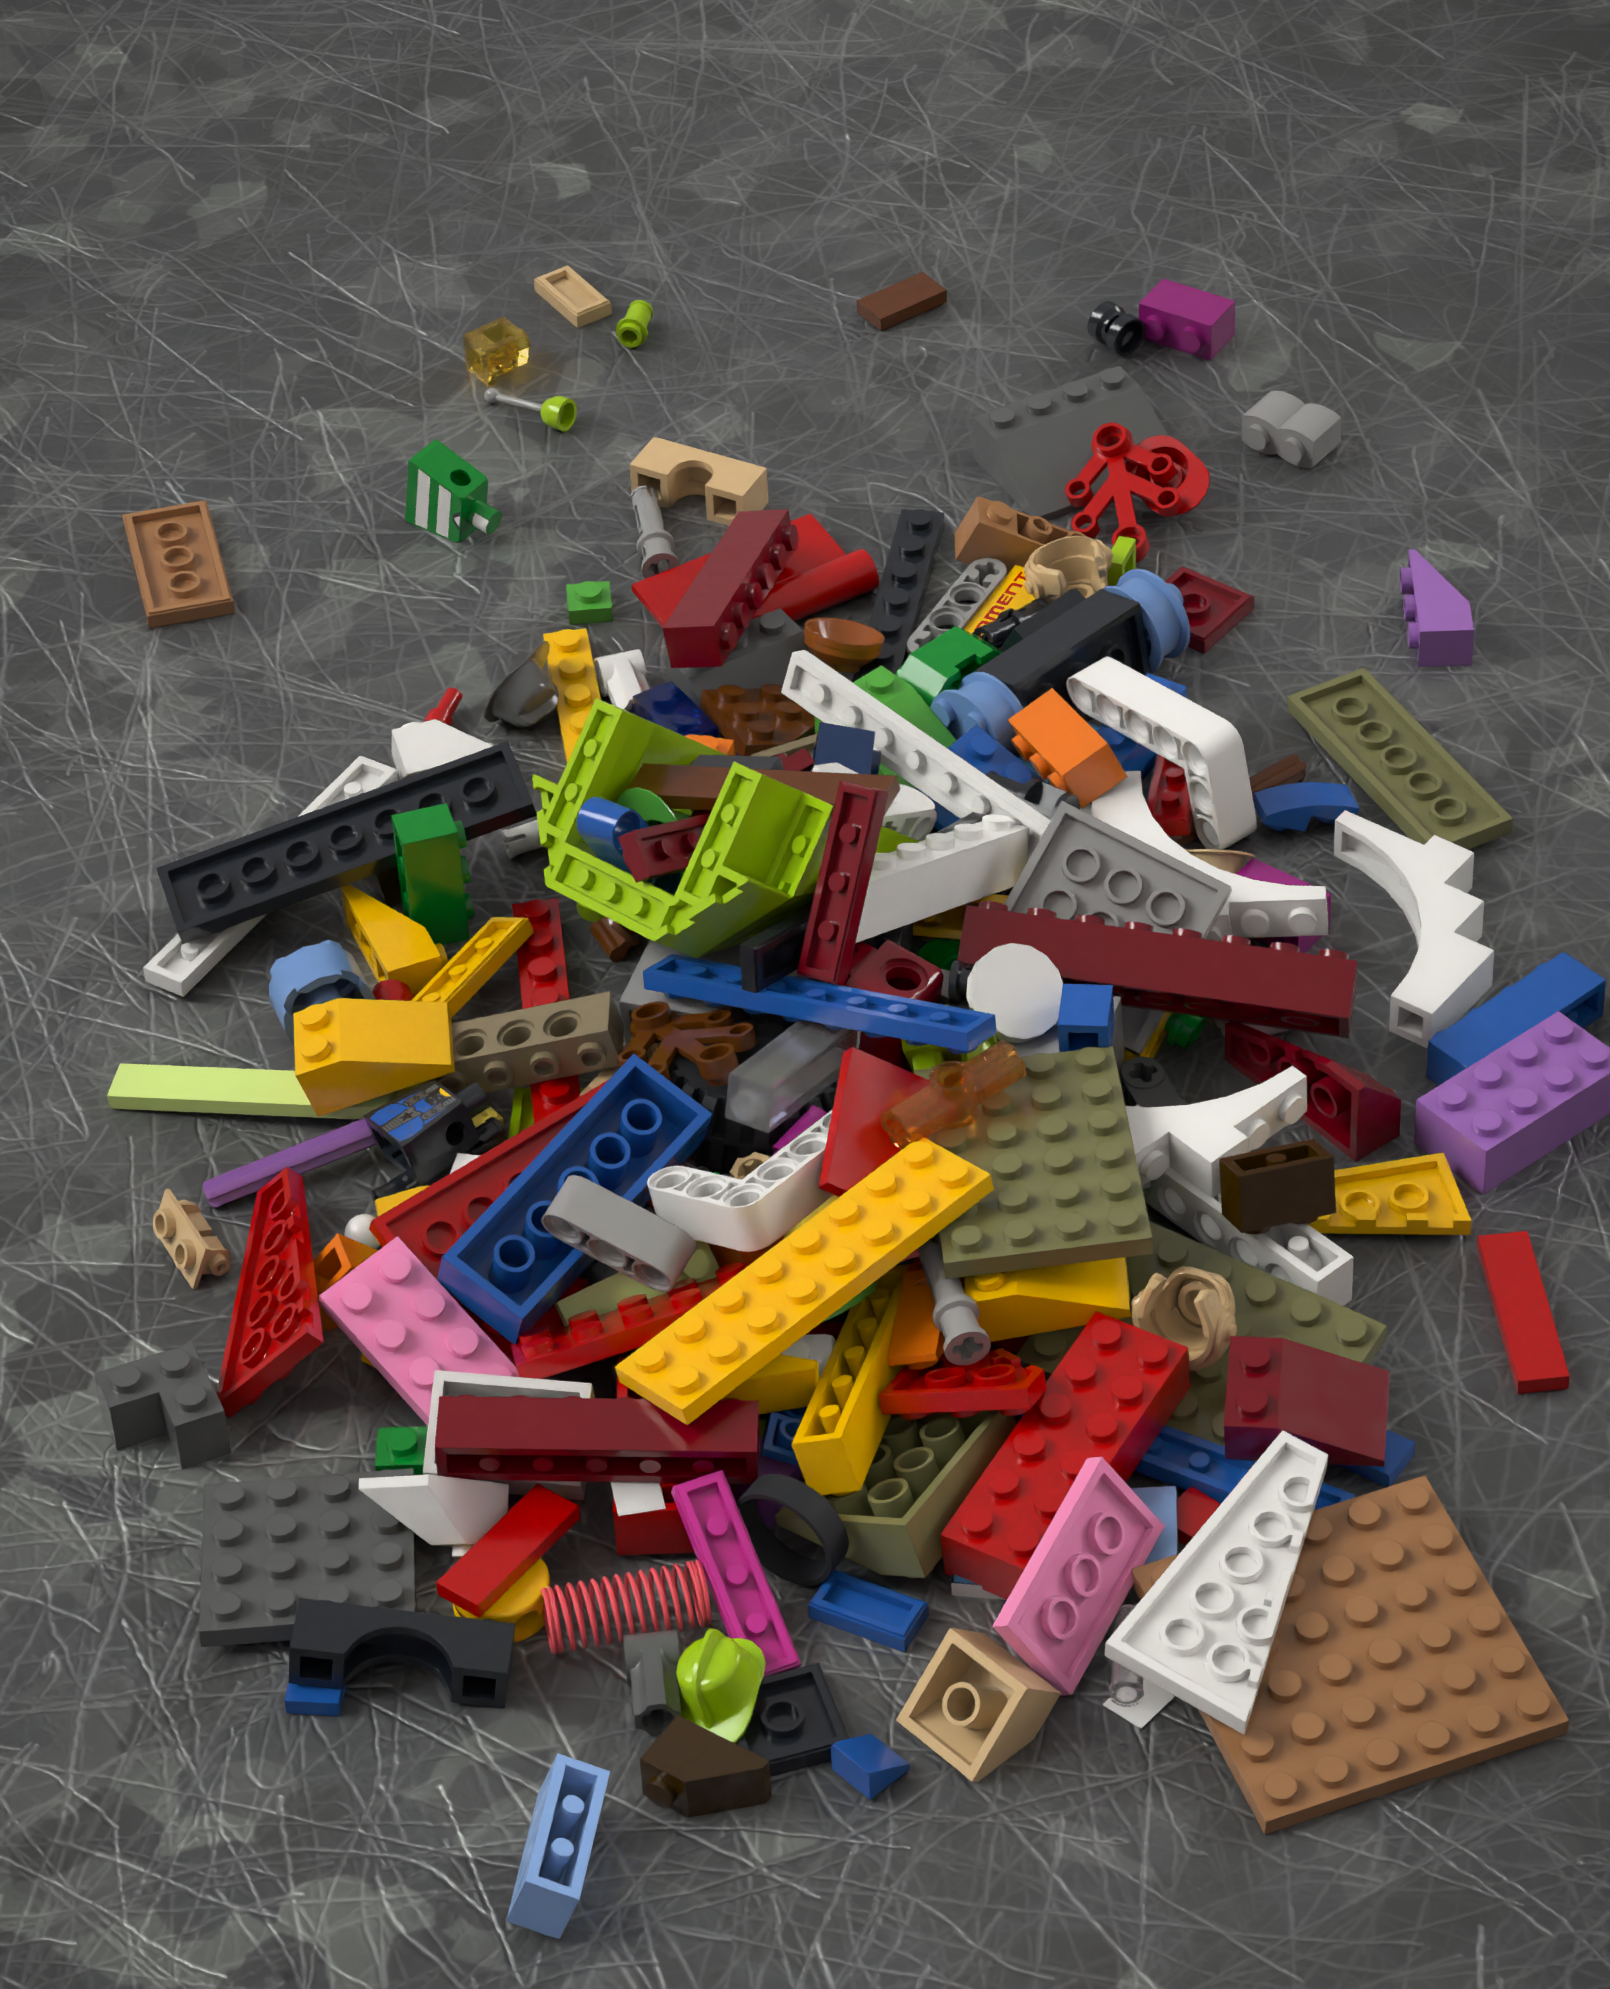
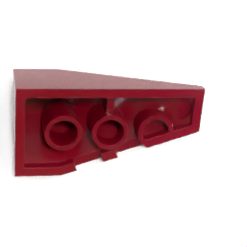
M1229 1021L1225 1024L1224 1060L1256 1085L1267 1081L1291 1066L1307 1076V1112L1300 1119L1355 1162L1400 1136L1401 1099L1397 1097L1394 1091L1384 1087L1370 1075L1242 1023Z

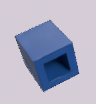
M1063 984L1057 1023L1059 1052L1081 1050L1086 1047L1112 1046L1115 1023L1113 985Z

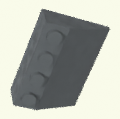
M1120 366L1105 369L1100 373L1068 382L1063 386L1031 395L1026 399L973 417L974 459L1028 515L1039 516L1047 521L1084 508L1074 507L1070 504L1065 494V486L1070 480L1079 475L1094 455L1091 443L1094 432L1100 426L1110 422L1121 424L1131 432L1135 445L1149 437L1169 435L1142 387ZM1108 466L1091 485L1093 497L1110 476ZM1078 490L1074 495H1079L1084 490Z

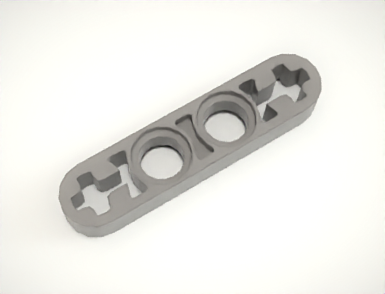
M981 558L973 561L907 641V658L910 653L950 630L937 627L952 625L964 629L1007 576L1006 565L994 558ZM961 601H975V602H977V603H975V604H970V605H964V604H959L958 602H961Z

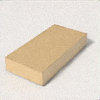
M568 265L534 279L535 292L577 328L612 314L611 302Z

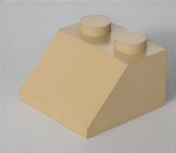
M950 1628L896 1721L972 1782H979L1034 1740L1061 1692L985 1633Z

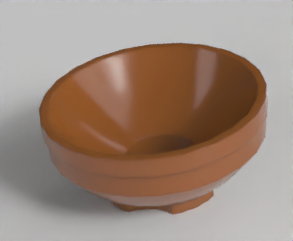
M813 618L805 622L803 629V641L810 653L835 671L847 673L859 672L861 667L879 657L885 640L884 635L872 627L838 618Z

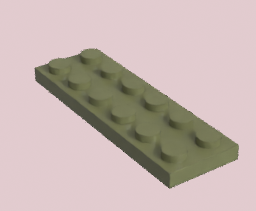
M1365 668L1287 696V711L1410 839L1425 845L1436 835L1468 850L1512 833L1513 818Z

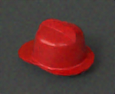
M1153 436L1137 444V446L1155 454L1164 453L1169 455L1176 468V474L1166 483H1157L1153 481L1147 468L1126 461L1127 472L1163 488H1175L1183 502L1181 511L1175 516L1186 514L1197 507L1206 496L1210 485L1209 471L1204 463L1183 443L1170 436ZM1161 466L1156 471H1162L1167 466ZM1140 498L1148 507L1159 514L1154 503ZM1174 499L1166 500L1163 505L1170 504Z

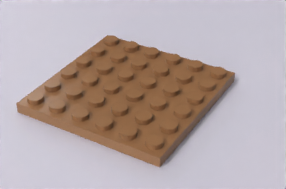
M1425 1475L1313 1511L1245 1735L1199 1710L1264 1835L1565 1735L1568 1732L1569 1726L1568 1717ZM1179 1554L1131 1569L1134 1581L1133 1587L1140 1601Z

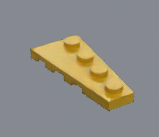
M1443 1152L1334 1170L1336 1213L1320 1216L1317 1221L1308 1224L1319 1233L1471 1235L1472 1221Z

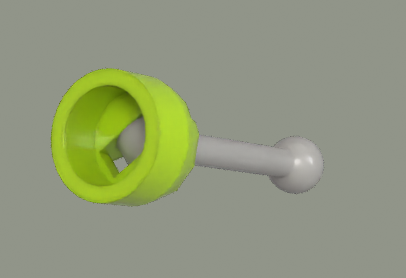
M489 388L484 394V398L489 404L502 402L540 412L543 422L548 427L559 431H568L576 419V403L570 398L554 396L547 399L543 404L500 394V391L496 388Z

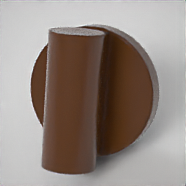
M605 916L602 920L595 921L590 927L591 934L612 962L623 960L627 950L632 945L637 946L641 942L638 933Z

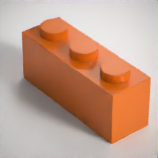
M1053 688L1008 719L1017 735L1011 739V742L1026 762L1030 760L1044 781L1048 779L1052 786L1076 795L1082 809L1128 777L1109 744Z

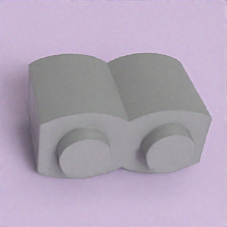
M1270 391L1242 416V441L1250 448L1269 455L1278 454L1285 461L1295 466L1311 468L1341 442V417L1325 406L1304 404L1300 399L1289 393Z

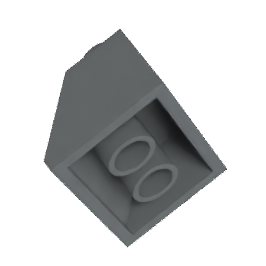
M779 608L750 621L749 627L745 629L737 642L736 648L731 651L722 667L671 668L667 654L668 696L705 735L725 739L700 707L702 690L718 689L719 686L727 684L736 685L743 689L761 688L764 684L783 686L792 652L806 650L810 653L803 641L804 632Z

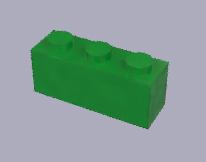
M447 803L391 815L403 915L424 926L434 944L441 943L445 945L470 939L468 920L475 918V913L469 891L464 892V884L471 883V877L466 857L460 855V849L467 847L462 821H453Z

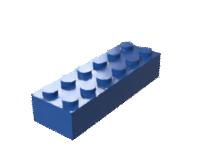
M633 1054L443 1255L437 1280L451 1296L512 1344H517L520 1341L518 1336L531 1329L595 1260V1258L551 1235L542 1224L541 1218L568 1176L576 1175L586 1178L643 1208L651 1199L647 1185L648 1178L660 1169L670 1166H681L705 1139L712 1113L637 1055Z

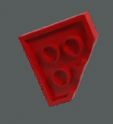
M1000 1348L992 1352L989 1351L983 1359L969 1365L953 1364L949 1362L944 1353L936 1364L927 1368L912 1370L906 1365L878 1396L882 1415L901 1414L903 1419L908 1420L920 1419L933 1412H950L952 1417L963 1418L976 1415L983 1410H1000L1002 1415L1013 1416L1029 1411L1047 1390L1042 1368L1031 1365L1024 1369L1021 1366L1020 1357Z

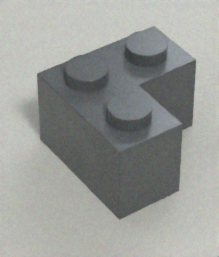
M193 1342L94 1373L102 1417L117 1450L167 1435L182 1469L231 1453L224 1409Z

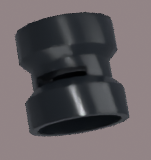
M1106 301L1098 305L1089 317L1087 324L1088 333L1092 338L1103 344L1107 343L1109 349L1120 356H1128L1140 346L1145 335V324L1143 321L1130 313L1126 314L1124 308L1112 301Z

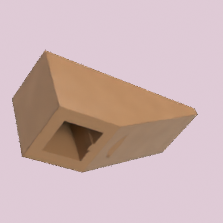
M977 496L955 532L956 560L968 565L981 558H994L1006 565L1007 574H1009L1015 565L1024 567L1030 555L1039 547L1060 538L1085 535L1078 531H1069L1053 525L1042 517L1030 516L1014 510L1003 502L991 501Z

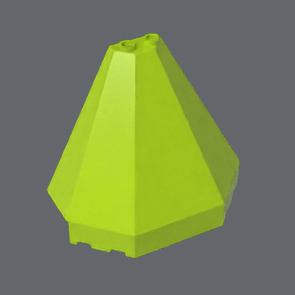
M596 698L559 783L557 784L535 774L532 775L533 789L541 792L543 809L537 812L540 845L548 848L550 865L544 869L545 885L656 943L694 958L741 944L813 903L834 806L737 762H733L674 895L646 881L636 883L632 874L598 858L577 829L579 811L588 799L601 797L617 803L618 797L628 788L643 763L689 766L699 755L726 754ZM673 809L689 816L692 814L690 809ZM882 826L876 853H889L897 850V845L918 843L921 841Z

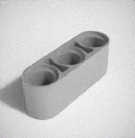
M576 1175L568 1176L541 1218L545 1229L560 1241L661 1292H668L673 1288L697 1249L694 1239L680 1227L604 1187Z

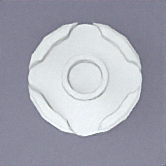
M1010 943L993 948L975 963L967 979L966 998L970 1009L973 1008L974 1011L995 1014L997 1033L994 1036L997 1039L1022 1043L1040 1037L1056 1024L1059 1016L1063 982L1059 970L1047 955L1028 945Z

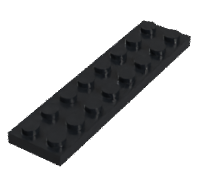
M508 741L156 868L182 944L397 867L391 815L447 803L453 821H462L467 841L537 816L534 804Z

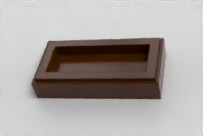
M921 272L857 300V313L880 331H883L946 303L947 290L924 272Z

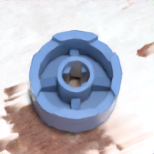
M331 940L302 947L286 957L277 959L270 969L272 977L269 983L270 1002L293 1045V1013L302 1011L311 1005L323 1004L337 998L375 1000L373 992L351 953L344 950L340 943Z

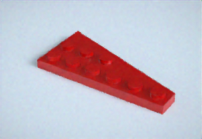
M289 1167L283 1169L258 1190L216 1392L224 1409L225 1416L229 1418L246 1404L253 1405L266 1388L278 1379L284 1380L287 1378L297 1363L324 1343L303 1176Z

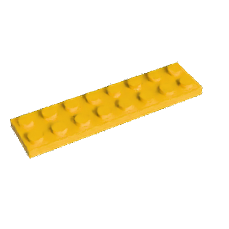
M918 1137L616 1365L615 1369L619 1382L684 1424H690L994 1190L991 1174L925 1137Z

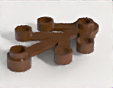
M656 1001L641 1005L631 1013L632 1022L629 1028L634 1039L628 1048L617 1056V1061L621 1068L635 1054L671 1082L668 1067L677 1053H680L698 1066L701 1078L706 1079L710 1086H722L732 1082L737 1076L736 1071L739 1068L736 1052L747 1051L756 1046L758 1041L753 1025L751 1023L735 1024L732 1013L728 1009H718L707 1013L676 1015L674 1011L670 1010L668 1003ZM661 1042L648 1061L646 1054L652 1044ZM708 1043H718V1044L709 1045V1046H707V1047H706L705 1045H703V1044H708Z

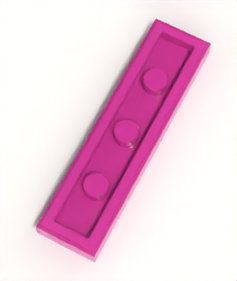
M723 1470L673 1486L671 1491L672 1497L697 1559L703 1566L707 1584L729 1638H742L753 1641L762 1650L766 1662L763 1677L800 1668V1659Z

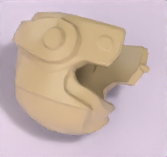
M1069 536L1047 543L1036 549L1024 566L1025 589L1035 599H1043L1048 604L1075 588L1085 598H1088L1095 592L1108 586L1107 570L1112 566V550L1110 547L1105 546L1102 541L1094 540L1087 536Z
M1184 1266L1174 1270L1168 1279L1161 1274L1155 1273L1149 1279L1146 1288L1141 1290L1131 1301L1130 1308L1133 1326L1188 1347L1190 1371H1198L1216 1363L1225 1354L1230 1345V1337L1236 1336L1237 1333L1234 1317L1236 1312L1235 1297L1230 1284L1222 1275Z

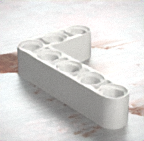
M1108 656L1068 678L1067 690L1069 696L1079 710L1184 768L1194 826L1197 836L1206 849L1225 850L1255 832L1257 820L1244 745L1237 729L1229 721Z
M832 1110L742 1180L685 1166H670L658 1170L647 1181L656 1215L680 1227L694 1240L746 1252L766 1248L834 1195L818 1188Z

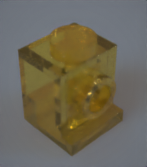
M504 316L463 334L466 369L488 387L496 384L495 377L508 373L512 369L529 362L528 351L531 345L528 335L522 328H518Z

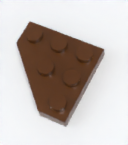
M727 684L719 686L718 689L702 690L700 707L725 739L734 740L735 752L738 756H751L752 754L815 734L814 715L781 693L783 687L781 685L764 684L761 688L743 689L736 685Z

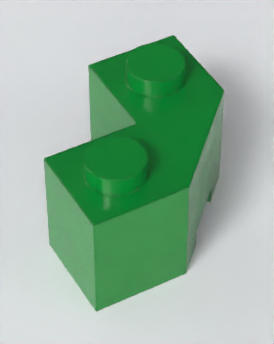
M955 626L910 653L905 663L898 669L895 675L913 686L930 707L933 699L939 693L951 689L958 690L960 682L964 677L975 672L976 669L1003 652L979 636Z

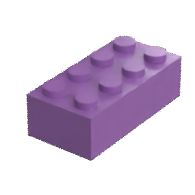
M1558 1011L1416 1100L1414 1143L1430 1155L1444 1152L1451 1171L1484 1195L1610 1114V1048Z

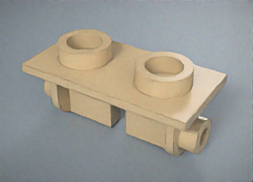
M165 1189L160 1207L153 1217V1230L191 1288L197 1289L202 1274L221 1276L228 1272L231 1255L223 1247L217 1236H211L212 1229L201 1214L198 1205L188 1200L178 1201L170 1189Z

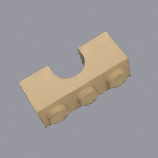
M653 437L630 463L631 491L638 486L647 485L648 495L650 496L649 489L653 487L657 492L659 506L670 509L682 497L688 495L706 496L707 520L730 526L739 511L763 510L769 502L767 468L657 437Z

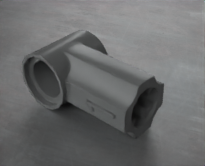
M677 1630L623 1635L627 1684L631 1683L632 1685L631 1701L635 1728L646 1731L650 1736L661 1735L677 1715L681 1716L678 1679L676 1675L680 1658Z

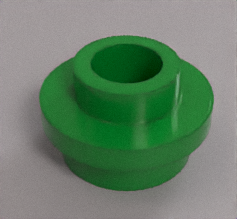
M1172 1013L1164 1026V1030L1169 1033L1166 1043L1171 1047L1179 1045L1185 1050L1189 1049L1203 1031L1207 1018Z

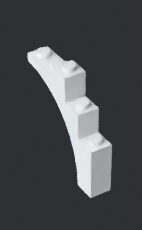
M1140 771L1125 772L1128 777L1092 801L1091 815L1231 886L1232 892L1206 939L1221 941L1222 936L1225 935L1244 938L1328 935L1326 886H1295L1253 880L1218 869L1191 855L1169 838L1152 817L1143 796Z
M1345 810L1335 820L1334 856L1363 871L1382 886L1404 911L1416 936L1418 952L1409 973L1391 994L1389 1031L1427 1048L1428 1041L1437 1032L1446 1030L1458 1022L1492 987L1494 950L1477 943L1482 937L1484 901L1468 894L1472 889L1474 852L1436 835L1423 845Z
M1291 1066L1259 1085L1227 1097L1190 1105L1149 1108L1125 1106L1141 1185L1144 1186L1149 1181L1158 1179L1171 1167L1213 1198L1221 1192L1219 1158L1258 1149L1268 1138L1288 1124L1295 1123L1307 1112V1076Z

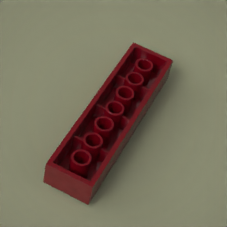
M993 901L979 902V907L966 905L957 959L958 961H963L965 966L974 967L978 960L995 947L1010 943L1028 945L1047 955L1059 970L1063 984L1113 985V996L1121 997V1006L1349 1038L1357 988V961L1349 960V954L1343 951L1322 949L1319 951V955L1300 953V947L1283 942H1273L1270 944V948L1251 946V940L1240 936L1225 935L1222 936L1221 941L1202 939V933L1190 929L1177 928L1173 929L1172 934L1153 932V926L1141 922H1125L1123 928L1104 925V919L1092 915H1077L1074 921L1056 918L1057 913L1042 908H1028L1027 914L1010 912L1007 905Z

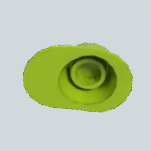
M708 1629L705 1636L687 1647L678 1660L676 1675L681 1689L679 1693L681 1717L736 1743L745 1733L751 1720L759 1687L764 1676L766 1662L762 1650L753 1641L742 1638H729L717 1629Z

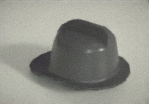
M543 641L535 647L525 660L509 672L494 688L484 708V718L488 722H496L502 719L515 727L527 728L542 720L556 708L559 697L557 686L542 670L549 654L550 644L548 641Z

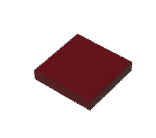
M1183 566L1165 581L1167 584L1175 585L1183 596V607L1190 625V641L1187 647L1203 654L1254 610V596Z

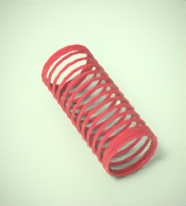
M697 1559L695 1562L692 1560L690 1562L686 1561L684 1564V1574L680 1565L674 1563L672 1576L668 1567L663 1565L660 1570V1578L656 1569L651 1567L648 1572V1580L645 1573L639 1569L636 1575V1582L633 1575L627 1572L624 1577V1584L621 1577L615 1574L612 1586L609 1579L603 1576L600 1588L597 1581L591 1578L588 1585L589 1594L585 1583L579 1580L577 1583V1596L573 1585L567 1582L565 1585V1598L561 1587L556 1584L553 1590L549 1586L547 1588L542 1587L541 1593L545 1603L543 1605V1615L551 1653L554 1655L559 1653L561 1655L564 1652L558 1597L564 1615L570 1648L573 1652L576 1650L570 1595L577 1617L582 1646L585 1650L588 1648L582 1593L590 1619L594 1644L597 1648L600 1646L595 1612L594 1590L608 1645H611L612 1639L608 1619L606 1588L613 1610L619 1642L623 1643V1631L620 1618L618 1586L626 1612L629 1633L635 1634L630 1584L638 1610L642 1633H647L641 1579L648 1599L654 1632L659 1631L655 1607L653 1577L660 1597L666 1631L672 1630L667 1606L665 1575L673 1599L678 1630L682 1633L684 1627L679 1604L677 1573L685 1597L690 1628L694 1631L696 1625L691 1603L689 1576L699 1625L702 1628L706 1626L710 1628L712 1625L711 1607L701 1562Z

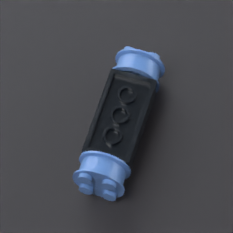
M1130 570L1121 576L1117 586H1106L976 669L975 672L964 677L960 682L958 690L951 689L939 693L933 699L930 708L956 740L977 724L1015 757L1019 758L1021 755L1011 742V739L1017 735L1008 719L1051 688L1085 721L1089 722L1093 718L1079 710L1069 696L1067 690V680L1069 677L1107 656L1145 676L1147 673L1151 674L1156 671L1162 664L1163 658H1175L1182 654L1190 641V625L1183 607V596L1175 585L1167 584L1162 578L1148 570Z

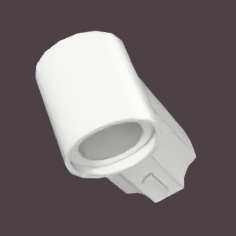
M640 649L595 658L596 677L603 697L609 696L612 705L649 721L657 716L656 703L648 686L646 666Z

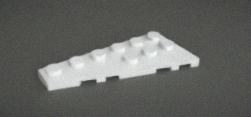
M1282 1430L1106 1641L1105 1656L1245 1735L1327 1469L1328 1454Z

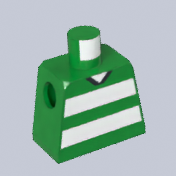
M434 439L408 460L405 521L456 543L462 542L477 529L486 534H492L501 522L502 513L487 504L488 480L486 476L437 439Z

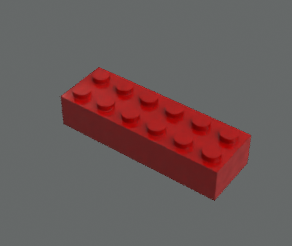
M1096 1311L1047 1380V1390L1031 1409L1024 1413L940 1534L945 1574L950 1576L955 1574L982 1586L983 1590L1007 1600L1087 1458L1103 1457L1125 1483L1128 1481L1190 1389L1188 1347Z

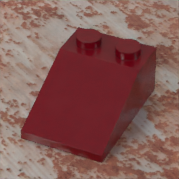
M1231 1336L1224 1414L1225 1459L1257 1461L1283 1430L1328 1454L1327 1464L1385 1467L1390 1371L1284 1338Z

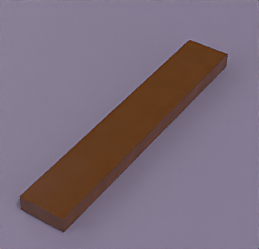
M643 763L627 789L639 787L649 790L660 797L671 809L712 811L730 768ZM752 769L833 806L840 780L889 791L884 816L901 789L897 776Z

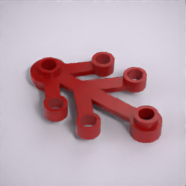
M1110 422L1103 424L1094 432L1091 443L1094 455L1079 475L1070 480L1065 486V494L1072 506H1086L1082 512H1079L1072 518L1071 527L1073 531L1081 532L1085 536L1094 539L1100 531L1099 518L1114 500L1119 528L1112 536V544L1114 546L1119 536L1136 539L1137 563L1146 557L1150 548V542L1143 527L1137 524L1132 494L1154 503L1159 514L1164 517H1172L1178 514L1182 509L1183 502L1175 488H1163L1129 473L1125 463L1126 460L1147 468L1153 481L1166 483L1176 474V468L1171 457L1164 453L1155 454L1135 445L1134 438L1126 427ZM1108 466L1110 476L1093 497L1091 485ZM1161 466H1167L1162 471H1156ZM1078 490H1084L1081 494L1074 495ZM1174 499L1170 504L1163 505L1166 500ZM1091 523L1087 528L1080 529L1082 525Z

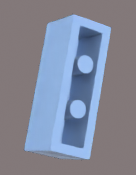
M557 1753L538 1792L506 1922L560 1939L580 1900L610 1771Z

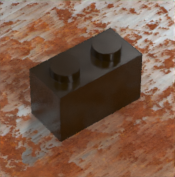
M1314 1139L1219 1158L1222 1215L1241 1233L1263 1234L1274 1226L1288 1223L1310 1224L1317 1221L1320 1216L1336 1213L1334 1157Z

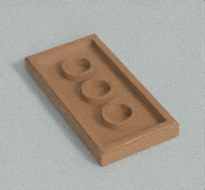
M206 500L122 515L149 628L235 613L231 590Z

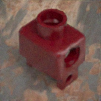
M887 940L879 949L860 941L855 943L846 987L940 1004L944 977L942 971L937 966L891 940ZM806 1021L803 1024L802 1030L807 1033L808 1037L812 1039L818 1037L824 1041L829 1050L834 1049L841 1060L843 1052L854 1047L909 1072L912 1071L903 1052L900 1038L889 1036L873 1038L866 1036L863 1031L848 1028L831 1030L825 1028L822 1023Z

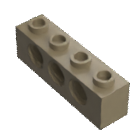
M610 991L452 1023L455 1072L428 1080L427 1082L437 1081L453 1094H456L473 1082H477L484 1092L488 1093L619 1066L617 1056L623 1052L625 1026Z

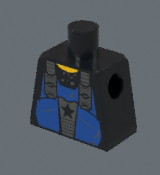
M429 1081L370 1111L363 1117L381 1155L422 1186L453 1163L457 1153L465 1154L478 1144L480 1136L472 1118L488 1109L491 1105L486 1093L477 1082H473L461 1091L453 1094L437 1081Z

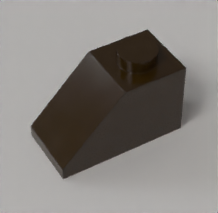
M679 1715L675 1717L640 1758L643 1795L647 1796L655 1805L661 1808H670L688 1818L766 1804L772 1797L769 1760Z

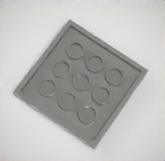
M1061 801L1004 904L1008 906V911L1027 914L1028 908H1042L1057 913L1056 918L1074 921L1077 915H1092L1104 919V925L1123 928L1125 922H1141L1153 926V932L1172 934L1173 929L1177 928L1190 929L1202 933V939H1206L1228 900L1232 888L1230 885ZM1122 1006L1124 1049L1140 1056L1165 1012Z

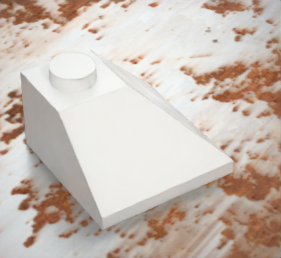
M437 1475L359 1478L358 1489L430 1545L452 1547V1557L461 1558L508 1512L509 1484Z

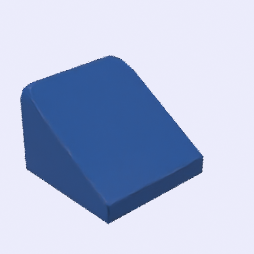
M873 1734L840 1740L831 1746L832 1770L869 1800L910 1770V1764Z

